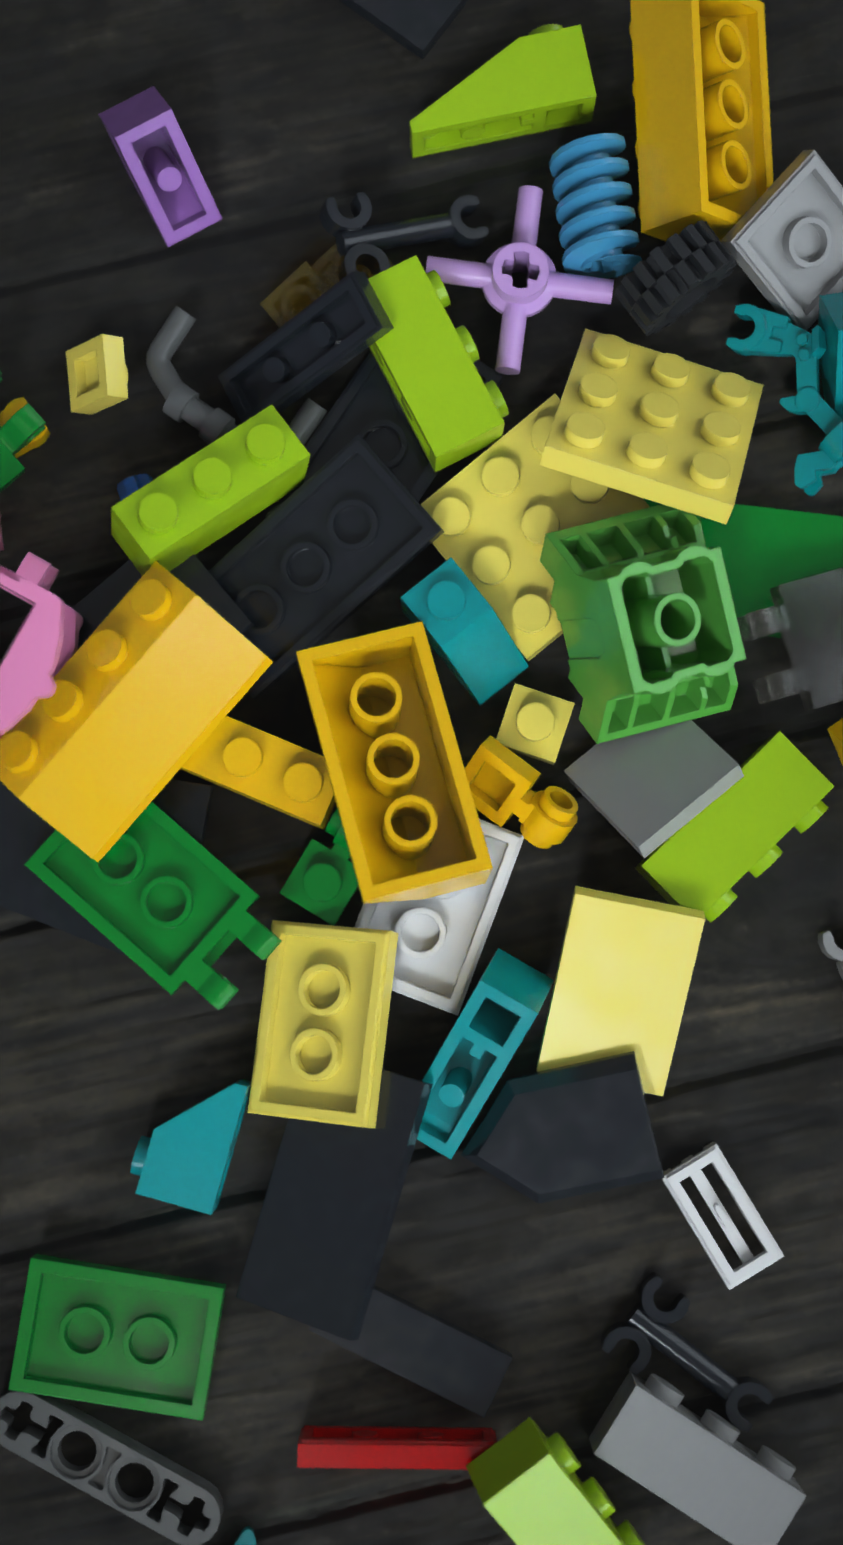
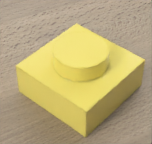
M100 334L66 351L71 412L92 415L128 399V368L125 364L123 337Z
M515 683L496 740L513 752L554 765L575 703Z

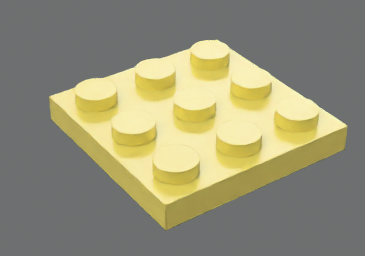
M585 328L539 465L727 525L735 505L764 385L747 380L736 373L715 370L687 361L676 354L662 353L627 342L616 335L602 334Z
M555 393L421 504L445 531L432 543L446 561L452 557L493 608L513 642L528 662L563 634L556 611L550 604L554 579L540 562L545 534L650 507L641 497L539 465L560 403V398Z

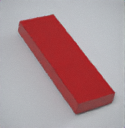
M305 1425L304 1428H301L297 1443V1468L467 1470L466 1465L497 1442L496 1432L492 1428Z

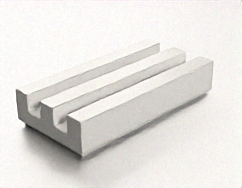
M715 1142L703 1147V1150L696 1155H690L681 1161V1164L673 1169L669 1168L664 1171V1178H661L729 1290L784 1257V1254ZM710 1163L714 1166L764 1249L763 1252L755 1257L701 1170ZM689 1176L742 1262V1265L732 1270L680 1183Z

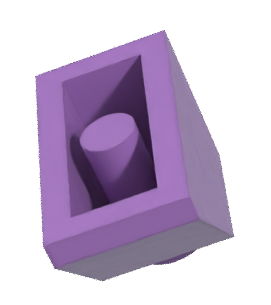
M154 86L99 114L129 177L168 247L222 220L171 107Z

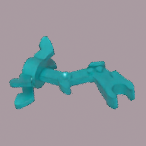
M750 304L736 305L734 313L740 319L753 321L755 323V330L746 339L728 337L726 345L738 355L795 357L796 396L781 398L779 403L790 413L809 415L827 435L820 443L818 451L798 454L795 463V485L800 489H804L808 496H814L824 486L822 476L835 474L843 467V420L822 399L819 389V359L827 350L825 331L817 325L812 329L811 334L793 325V321L788 316Z

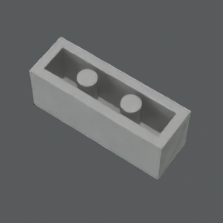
M629 1371L589 1436L594 1454L733 1545H777L807 1496L796 1479L792 1477L796 1467L780 1454L762 1445L758 1453H755L738 1442L736 1439L740 1431L715 1412L706 1409L701 1418L680 1403L685 1395L661 1377L651 1373L647 1381H644Z

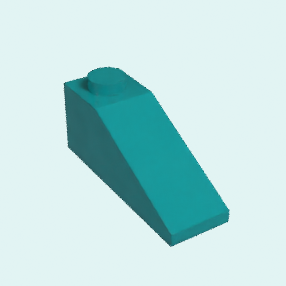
M497 949L422 1080L433 1085L417 1140L447 1158L452 1159L537 1017L554 982L553 979L505 951Z

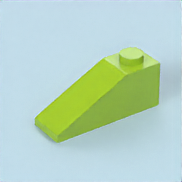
M559 24L543 25L532 30L528 35L517 38L410 121V149L412 158L592 122L597 94L581 25L566 28Z

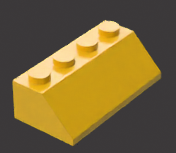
M630 0L631 21L629 30L633 49L634 80L632 92L635 99L637 139L635 142V153L638 159L640 198L638 214L641 220V233L667 241L673 234L677 233L679 235L686 226L690 224L694 226L698 221L703 220L708 223L718 238L722 240L774 183L764 3L759 0Z
M155 561L54 676L56 683L54 695L50 698L38 699L33 708L0 738V781L19 800L89 857L99 862L273 662L160 563Z
M420 621L296 651V657L363 904L422 900L485 884L493 866L423 622Z

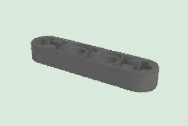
M7 1390L0 1397V1444L4 1448L177 1544L201 1545L209 1541L218 1530L224 1511L223 1498L218 1488L210 1481L60 1398ZM22 1402L29 1403L33 1407L30 1418L46 1429L53 1421L54 1416L62 1420L63 1423L52 1435L48 1447L45 1449L38 1442L46 1432L29 1424L22 1432L14 1430L11 1427L14 1416L7 1411V1407L16 1410ZM81 1431L93 1438L97 1452L93 1462L77 1466L65 1459L61 1443L63 1437L68 1433ZM129 1463L145 1465L153 1475L154 1486L151 1492L143 1497H132L122 1491L118 1483V1474L123 1466ZM169 1479L176 1483L170 1497L185 1505H188L194 1497L202 1499L205 1502L202 1513L210 1520L207 1522L203 1519H197L191 1527L181 1521L184 1510L173 1502L167 1500L162 1513L152 1507L160 1499L166 1481Z

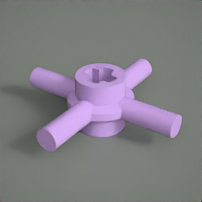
M532 185L519 187L512 243L504 245L493 252L486 263L428 256L426 273L435 270L443 284L482 288L488 303L502 314L495 371L506 375H517L520 373L527 317L534 316L545 309L552 298L611 305L614 279L556 272L551 258L536 246L543 190ZM512 273L526 275V288L512 286Z

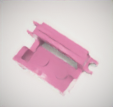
M31 552L26 554L16 573L0 565V588L32 606L0 662V738L33 708L38 699L50 698L56 692L54 676L78 650L79 630L83 625L81 614L64 604L63 600L57 595L49 592L59 573V569L51 566V563Z

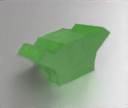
M660 504L545 534L540 562L554 579L550 604L556 611L558 621L561 623L570 667L568 678L583 697L579 721L596 744L731 710L738 688L734 664L735 662L745 660L746 655L721 547L706 548L701 522L694 514Z

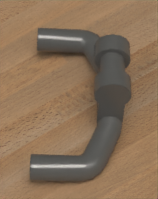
M175 306L149 346L146 353V365L150 376L166 400L162 410L163 413L178 423L187 422L200 431V439L207 444H211L238 425L235 424V418L220 408L214 409L199 399V393L183 383L173 367L171 358L196 322L194 317L178 306ZM307 397L288 426L305 446L328 411Z

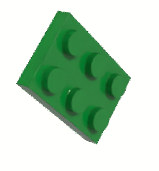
M35 1254L30 1258L8 1390L203 1421L206 1415L226 1284Z

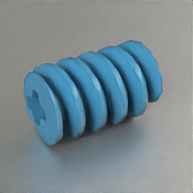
M600 133L575 139L561 146L552 154L549 161L551 174L555 178L552 190L555 200L559 202L555 209L558 223L562 225L558 234L561 246L566 249L562 256V264L564 270L570 274L616 278L633 271V267L639 261H642L641 256L623 254L624 251L635 247L640 241L638 232L620 230V228L631 224L636 219V212L632 207L617 205L628 200L633 195L631 184L615 181L624 177L630 171L627 160L614 157L626 148L624 136L617 133Z

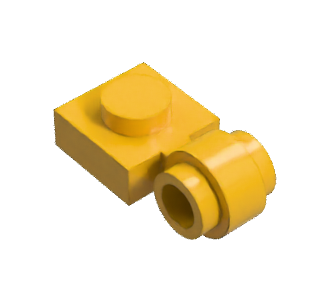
M491 735L479 746L465 767L476 809L501 828L515 814L519 818L518 821L521 822L520 831L523 837L532 845L541 849H549L553 845L561 844L576 825L578 820L576 814L578 803L575 798L566 790L556 786H549L545 790L536 793L532 791L531 788L541 773Z

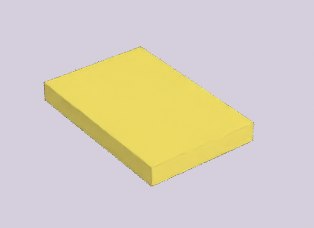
M575 886L538 1055L537 1072L634 1051L644 1093L663 1096L705 923L704 911Z
M272 920L271 931L282 942L270 954L266 962L247 1113L362 1128H376L398 933L389 930Z

